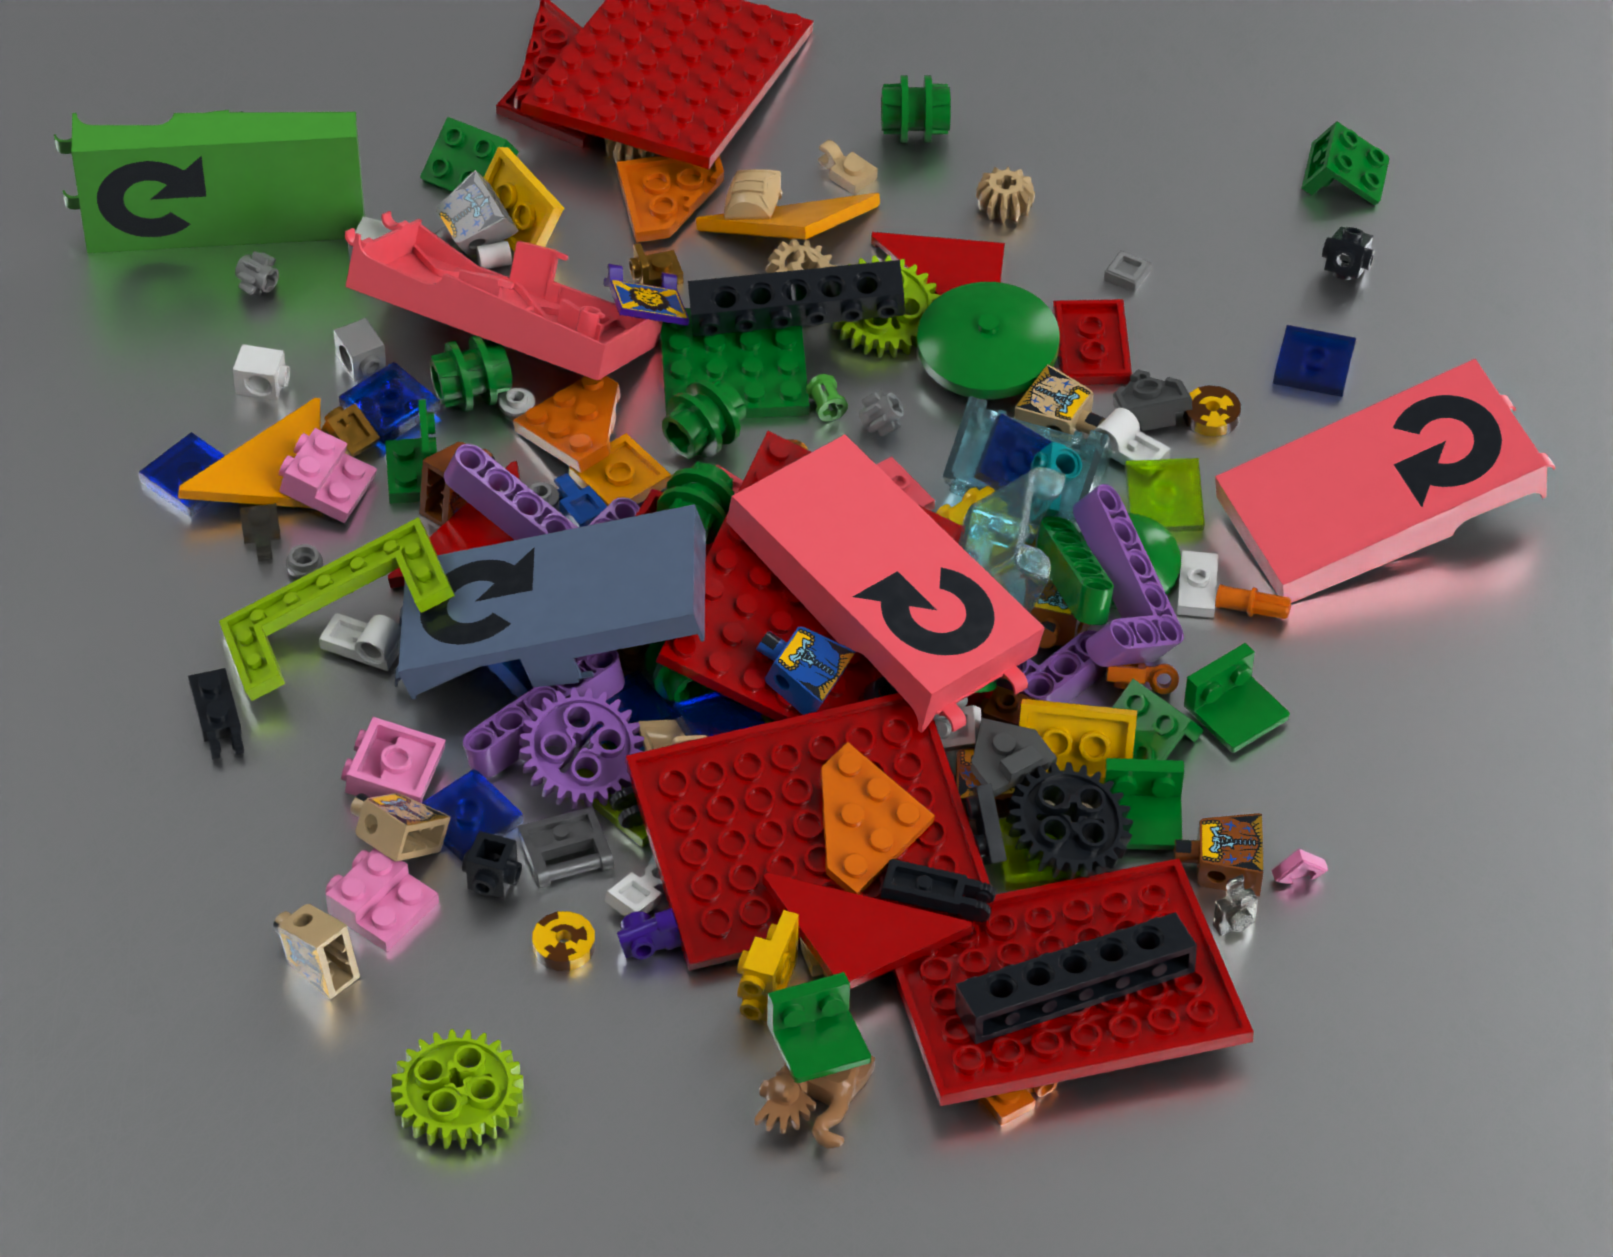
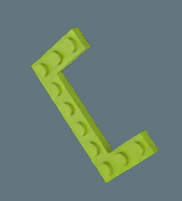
M419 517L219 620L245 692L251 701L286 684L268 640V635L353 593L355 590L400 568L413 600L421 613L455 596Z

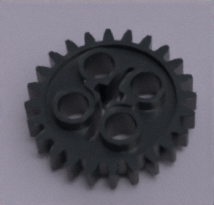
M1052 762L1047 772L1039 766L1033 776L1027 773L1022 783L1017 784L1007 806L1010 811L1006 822L1013 824L1008 835L1009 837H1020L1015 849H1027L1029 851L1025 858L1026 862L1034 859L1039 860V872L1049 866L1052 868V877L1055 879L1060 871L1066 872L1068 880H1073L1076 872H1079L1081 877L1088 878L1092 871L1095 874H1102L1106 867L1113 869L1118 858L1122 859L1127 849L1126 846L1132 838L1129 830L1133 825V820L1126 818L1131 808L1130 806L1119 805L1124 796L1123 792L1115 794L1110 792L1114 784L1113 781L1106 782L1105 784L1099 782L1101 772L1098 771L1090 777L1087 775L1086 765H1082L1079 772H1074L1071 762H1067L1063 771H1060L1056 763ZM1045 800L1051 801L1054 805L1048 804ZM1083 803L1090 805L1093 809L1087 808ZM1046 834L1054 836L1057 840L1049 838ZM1084 837L1092 839L1095 843L1087 841Z

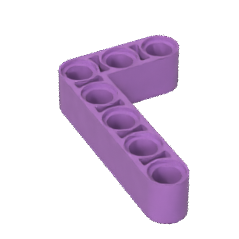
M463 444L459 446L444 472L445 482L452 490L514 540L578 528L475 445ZM617 498L589 525L636 516L640 506L630 498Z
M1101 484L1074 504L1073 514L1087 545L1114 585L1112 599L1121 618L1112 620L1090 636L1086 641V651L1091 660L1102 667L1154 662L1179 645L1184 639V633L1119 494L1113 487Z
M1088 630L1080 633L1040 665H1037L1031 659L1018 665L1017 667L1024 673L1028 681V688L1020 692V694L1041 701L1069 703L1103 677L1107 672V667L1099 666L1093 662L1085 647L1087 639L1097 631ZM997 679V686L1013 691V687L1008 680Z
M617 650L575 658L580 672L592 671L594 677L581 679L579 683L534 687L471 729L463 738V746L472 773L480 778H489L497 775L519 760V751L524 748L519 745L520 734L525 733L522 730L524 720H532L530 714L533 707L542 710L541 704L544 697L555 703L556 691H560L565 698H570L571 689L575 687L579 697H584L586 690L591 688L593 698L598 699L603 692H607L606 700H608L623 689L625 677ZM571 719L569 720V723L572 724L578 719Z

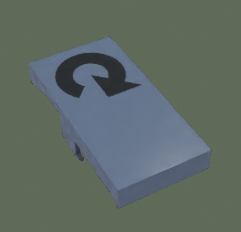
M695 504L438 555L437 557L455 596L421 613L405 581L403 606L400 609L399 626L401 627L399 664L395 670L394 684L395 687H398V682L402 679L413 700L417 699L418 694L478 667L517 659L521 660L533 688L579 683L581 679L594 677L592 671L580 672L575 661L577 657L698 634L701 642L705 641L706 531Z

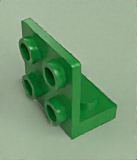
M447 117L420 178L425 182L453 192L475 170L484 177L498 147H508L516 156L519 151L502 137Z
M1336 121L1312 142L1301 189L1313 195L1320 188L1328 187L1335 179L1371 204L1377 205L1381 201L1390 158L1381 149L1373 146L1358 136L1353 130L1346 128Z
M426 399L418 400L421 438L385 441L390 504L420 502L423 460L437 453L436 437H429L428 435L436 434L434 412L427 413Z
M1246 643L1187 677L1184 707L1232 753L1288 721L1290 712L1252 677L1255 651Z
M1132 679L1112 707L1137 710L1132 759L1166 760L1184 735L1193 742H1196L1204 731L1192 719L1135 679Z
M1106 758L1104 784L1113 781L1114 784L1110 792L1112 794L1123 792L1124 796L1119 805H1126L1131 808L1126 817L1133 820V825L1129 830L1132 838L1126 846L1127 849L1174 850L1175 839L1183 840L1181 795L1184 779V761Z
M844 972L768 993L767 1025L795 1083H802L871 1063V1053L849 1011L850 983Z

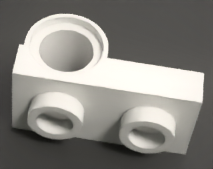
M1116 408L1093 431L1090 437L1091 447L1148 479L1170 458L1171 448L1142 433L1135 415L1125 408Z
M336 612L319 638L320 649L388 671L400 651L401 628L393 619L384 615H375L367 623Z

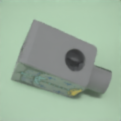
M476 170L448 195L436 209L445 226L434 234L450 246L457 244L469 256L476 255V246L501 242L519 232L490 183Z

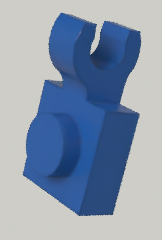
M567 473L554 479V483L559 487L557 489L559 492V511L577 527L588 526L607 507L590 485L580 490Z

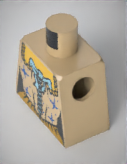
M1046 365L1015 407L1013 432L1050 443L1053 441L1070 446L1080 431L1092 435L1093 431L1105 418L1092 413L1094 394L1091 389L1054 367Z
M360 793L351 804V813L359 817L355 830L357 837L390 859L401 861L441 851L450 816L398 793L370 797Z
M311 904L303 905L293 914L285 911L276 917L273 929L280 935L287 962L329 1000L360 978L346 924Z

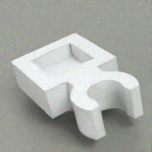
M651 863L645 868L642 878L631 872L610 888L606 893L605 903L623 916L638 911L649 913L657 907L665 891L661 879L655 877L658 870L656 863Z

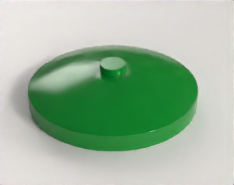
M976 282L953 288L939 296L927 307L918 325V355L926 372L944 388L970 398L1001 399L1027 391L1046 365L1054 367L1059 353V327L1050 308L1031 292L1006 283Z

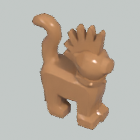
M871 1056V1063L802 1083L794 1082L785 1063L776 1072L775 1077L764 1080L761 1083L759 1095L765 1098L767 1102L755 1116L754 1124L760 1125L767 1119L766 1131H770L779 1121L780 1133L784 1134L791 1121L794 1129L799 1130V1116L805 1120H810V1111L816 1110V1102L810 1098L812 1097L829 1105L828 1109L815 1119L811 1131L819 1145L827 1149L840 1147L844 1143V1138L830 1132L829 1129L842 1121L849 1109V1103L853 1101L855 1095L867 1083L875 1068V1057Z

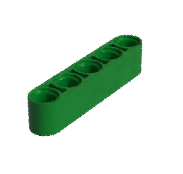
M1057 516L1043 517L1040 522L1035 554L1078 621L1089 625L1106 624L1109 618L1114 589L1112 581L1070 520Z

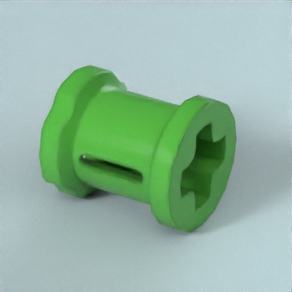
M827 374L817 375L812 378L806 386V392L809 394V398L815 401L817 405L816 413L820 420L830 422L839 419L846 413L848 403L836 390L837 382L835 378ZM821 385L825 386V391L822 390ZM829 404L831 405V407H832V409H833L832 411H830L829 408H828V405H829Z

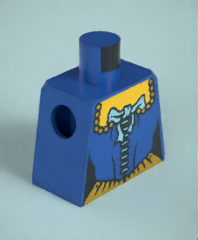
M798 627L788 642H785L768 630L756 648L757 651L774 661L765 677L766 683L802 715L818 711L855 654V651L805 627Z

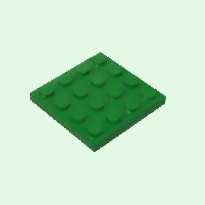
M685 308L689 317L688 326L663 322L660 336L666 416H668V401L675 394L685 393L686 388L695 380H706L712 383L718 378L729 383L739 393L746 405L745 418L809 416L810 405L809 394L806 392L808 384L802 326H792L785 329L753 330L747 333L732 332L714 336H693L690 308Z

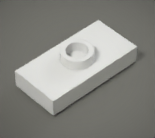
M1182 550L1177 614L1214 618L1219 554Z

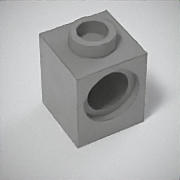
M366 318L334 330L336 356L354 382L387 369L385 345Z

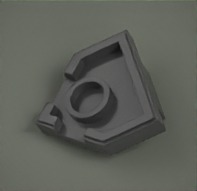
M1139 369L1130 376L1131 381L1125 387L1121 386L1113 393L1115 409L1125 408L1133 413L1139 422L1141 432L1176 425L1175 413L1192 410V398L1181 380L1167 377L1165 381L1151 378L1149 372Z
M982 718L970 770L981 785L991 783L994 797L1022 783L1027 773L1033 776L1037 767L1041 766L1044 770L1049 769L1052 762L1056 763L1057 757L1035 729Z

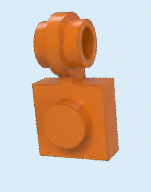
M1146 663L1107 667V681L1114 682V687L1126 689L1132 679H1135L1140 684L1149 682L1150 687L1156 693L1169 694L1177 688L1179 683L1177 670L1172 665L1166 663L1156 666H1146ZM1165 673L1171 677V680L1167 684H1160L1157 681V677Z
M1057 1083L979 1099L997 1122L1003 1126L1035 1108L1036 1100L1032 1097V1093L1035 1092L1041 1097L1053 1091Z

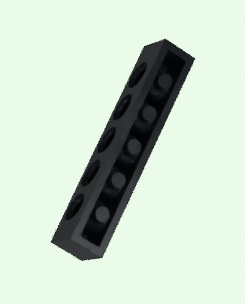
M900 260L688 281L693 336H714L732 332L747 333L753 330L785 329L802 325L816 326L832 322H855L862 319L892 318L905 315Z
M1176 912L1162 917H1155L1147 922L1125 929H1118L1110 934L1089 941H1081L1073 946L1052 953H1044L1039 957L1015 965H1008L1000 970L978 977H971L957 983L955 1011L973 1042L978 1044L1195 972L1197 945Z

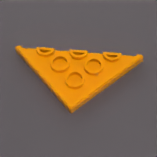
M869 193L776 206L770 219L725 220L724 213L701 216L696 218L697 230L702 232L806 240L880 205L879 193Z
M320 398L310 400L181 484L178 490V499L314 509L280 493L279 490L283 477L278 474L285 458L288 455L295 458L297 455L294 453V449L300 436L303 433L310 436L314 428L321 430Z

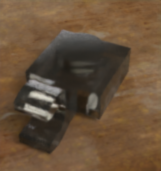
M276 503L239 508L244 544H256L258 561L272 560L271 541L281 539Z
M1243 875L1227 880V896L1216 901L1213 926L1220 936L1232 931H1242L1255 923L1258 898L1251 888L1245 890V878Z

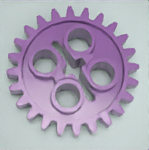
M575 687L571 689L570 698H565L560 691H556L555 703L544 697L541 704L542 710L533 707L530 714L532 720H524L522 730L525 733L520 734L519 745L524 747L519 751V759L527 761L523 766V774L535 773L530 785L534 787L543 783L542 796L545 798L552 792L556 793L557 805H560L566 797L570 798L572 809L576 808L579 800H584L586 807H590L595 798L603 806H606L608 793L612 795L615 791L622 790L621 786L625 788L632 786L625 763L626 755L643 752L639 748L643 747L644 737L635 736L639 732V722L628 723L632 711L626 710L622 713L618 711L621 700L617 699L610 705L606 703L607 692H603L598 699L593 698L591 688L586 690L584 697H579ZM574 718L581 719L586 723V726L582 728L574 727L569 723V720ZM597 724H602L603 727L590 738L588 749L583 747L577 753L569 769L564 773L560 772V769L566 766L573 758L575 748L580 749L589 738L594 727ZM611 741L617 748L606 750L599 743ZM550 746H556L563 751V754L558 756L551 755L545 749ZM582 768L588 769L594 773V776L583 778L576 771Z

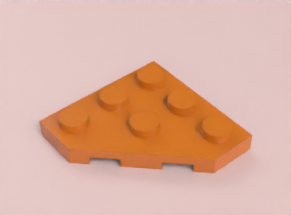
M720 155L710 169L665 156L617 162V174L635 243L670 238L724 182V169Z
M583 376L580 380L556 392L552 397L528 409L524 414L514 419L515 432L582 473L610 454V436L614 432L616 421L615 409L616 404L620 400L618 382L608 376L598 381Z
M847 742L822 766L820 773L823 796L822 811L826 848V875L846 892L860 895L888 868L890 860L897 859L934 822L935 815Z

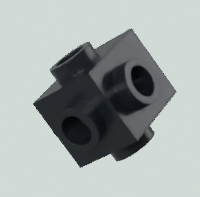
M1340 227L1332 238L1327 237L1324 243L1322 257L1327 258L1324 270L1333 272V276L1342 280L1358 279L1365 269L1370 270L1375 254V250L1371 249L1374 235L1364 233L1362 230L1353 227Z
M482 831L478 832L471 849L467 850L462 864V871L466 872L467 888L484 896L492 895L505 899L510 886L517 885L522 871V863L517 860L516 840Z

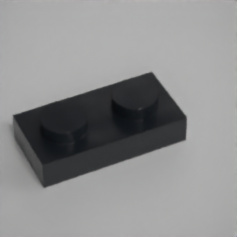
M990 783L970 788V796L966 797V809L970 820L975 819L978 834L974 835L980 856L981 858L983 857L984 865L1006 861L1007 858L992 785Z

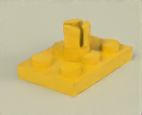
M498 147L483 178L490 183L519 232L504 241H508L510 248L514 252L517 241L545 247L564 207L508 147Z
M1022 699L1019 726L1037 731L1057 757L1056 765L1060 771H1063L1067 762H1071L1074 772H1079L1082 765H1086L1087 775L1092 777L1096 772H1101L1099 782L1104 784L1106 758H1133L1137 710Z

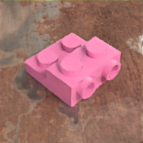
M314 428L310 436L305 433L300 436L294 449V453L297 454L295 458L288 455L283 461L278 474L283 477L279 492L345 523L374 480L377 468L346 454L345 451L348 443Z
M372 717L367 731L363 729L359 731L354 746V751L357 752L355 758H348L344 765L341 780L346 781L345 793L354 796L364 793L370 797L398 793L421 803L445 749L446 740Z
M375 848L371 852L362 850L358 853L352 863V869L344 877L339 874L335 875L326 887L327 912L386 952L439 903L438 893L410 875L407 863L402 860L394 861Z

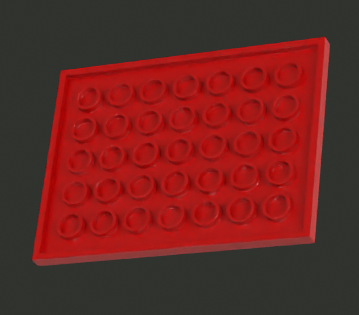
M605 0L521 101V113L710 169L811 35L814 21L803 18L798 14L772 9L767 5H758L744 0Z
M767 431L738 492L808 455L811 451ZM920 506L959 545L961 544L967 528ZM726 515L705 558V641L701 642L698 634L666 640L655 662L776 721L800 716L802 714L766 683L765 677L774 661L757 651L756 648L768 630L785 642H788L798 627H805L835 642L837 641L726 522ZM855 652L845 671L818 711L864 701L863 693L865 687L884 676L862 653Z
M899 693L626 755V767L666 898L676 918L681 947L689 971L740 959L743 950H750L755 937L766 939L771 924H778L782 910L763 885L764 874L771 873L845 891L826 875V848L822 811L823 796L820 773L822 766L847 742L935 815L934 822L896 860L966 875L969 879L990 884L934 718L921 733L918 730L919 724L914 710ZM887 869L860 894L917 909H925V907L881 898V890ZM798 934V944H800V936H799V934Z
M1179 858L1091 875L1088 878L1081 877L996 894L994 901L989 904V907H991L989 920L982 923L970 921L973 925L972 934L892 970L940 1107L1253 1042L1254 1031ZM929 908L921 909L965 920L959 913L956 915ZM1176 912L1197 945L1195 972L978 1044L973 1042L955 1011L957 983L971 977H978L1000 970L1008 965H1015L1039 957L1044 953H1052L1073 946L1081 941H1089L1110 934L1118 929L1132 927L1155 917H1162Z

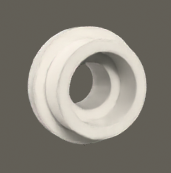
M511 388V390L502 393L500 396L499 407L508 419L514 420L528 409L535 407V397L527 389Z

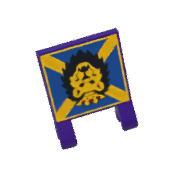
M608 264V277L604 278L603 285L609 287L619 315L688 326L689 317L677 290V276L675 274L662 272V285L657 287L623 281V267Z

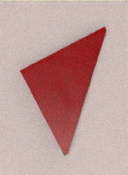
M540 0L532 36L526 52V59L519 78L517 93H515L514 107L516 109L521 108V101L582 29L578 23L550 0Z
M872 232L871 244L875 248L880 247L891 257L892 261L905 259L904 268L909 269L916 264V275L928 273L927 284L936 283L935 294L942 295L953 288L969 283H1001L1005 243Z
M513 461L505 469L520 480L518 463ZM468 502L429 537L437 556L514 540ZM400 568L388 575L390 588L405 585V579Z
M771 873L763 875V885L782 912L785 910L799 914L798 934L827 976L844 972L850 983V989L972 934L973 925L967 920Z

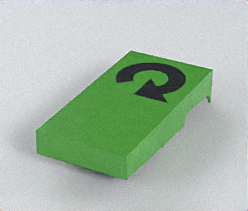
M229 110L205 113H174L168 122L161 125H88L77 118V113H72V138L61 140L54 134L56 150L62 154H72L78 195L70 196L65 190L62 191L65 206L69 209H80L87 253L345 239V231L351 228L356 230L363 216L365 217L356 112H229Z

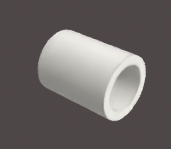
M508 241L476 246L477 261L480 267L491 269L512 265Z

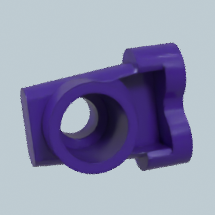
M672 908L655 913L653 918L645 912H632L622 919L621 930L617 932L626 958L647 959L657 950L664 948L671 950L681 947L679 928Z

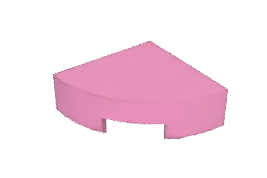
M1298 849L1271 871L1276 882L1293 884L1292 879L1310 875L1311 880L1316 879L1326 873L1328 867L1325 859Z

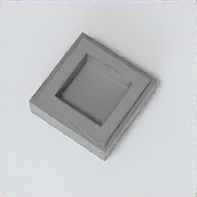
M1120 250L1105 270L1104 280L1136 292L1150 273L1151 262Z

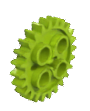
M873 255L871 263L879 262L876 255ZM887 255L885 261H892V259ZM862 258L858 261V264L866 263ZM901 259L905 315L892 318L862 319L855 322H833L832 329H841V340L851 337L852 349L860 344L864 345L865 355L871 349L877 350L878 358L883 356L884 350H889L893 358H896L898 349H902L905 354L910 355L912 345L917 348L918 325L923 313L935 299L941 296L935 294L936 283L927 284L929 274L916 275L917 265L915 264L909 269L904 268L905 259Z
M450 1029L448 1039L443 1040L435 1032L433 1033L434 1043L429 1045L426 1041L420 1039L418 1040L419 1052L407 1049V1061H397V1073L391 1076V1099L394 1103L395 1116H401L403 1128L412 1126L414 1138L427 1133L428 1145L431 1146L440 1138L443 1139L444 1149L449 1148L452 1140H458L460 1148L465 1149L467 1139L471 1138L480 1146L482 1145L481 1135L486 1133L489 1137L496 1139V1126L508 1129L510 1127L509 1116L517 1117L519 1115L518 1104L523 1103L524 1089L523 1075H520L519 1061L513 1062L511 1049L502 1052L499 1039L488 1045L486 1033L481 1034L477 1040L472 1039L470 1029L465 1031L462 1038H457L454 1029Z

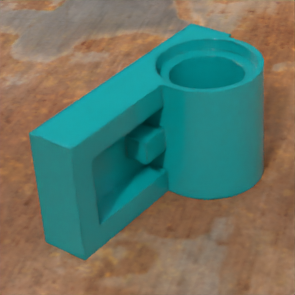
M1053 441L1035 454L1031 465L1032 473H1034V483L1029 494L1028 504L1031 506L1030 521L1040 523L1043 517L1055 516L1060 512L1062 487L1077 477L1082 470V461L1078 453L1066 447V445Z

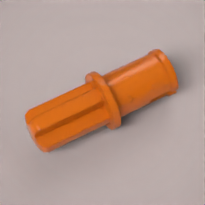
M1220 584L1216 594L1215 607L1247 612L1249 617H1252L1253 614L1286 619L1290 614L1291 599L1289 597L1258 592V589L1255 587L1252 590H1245Z

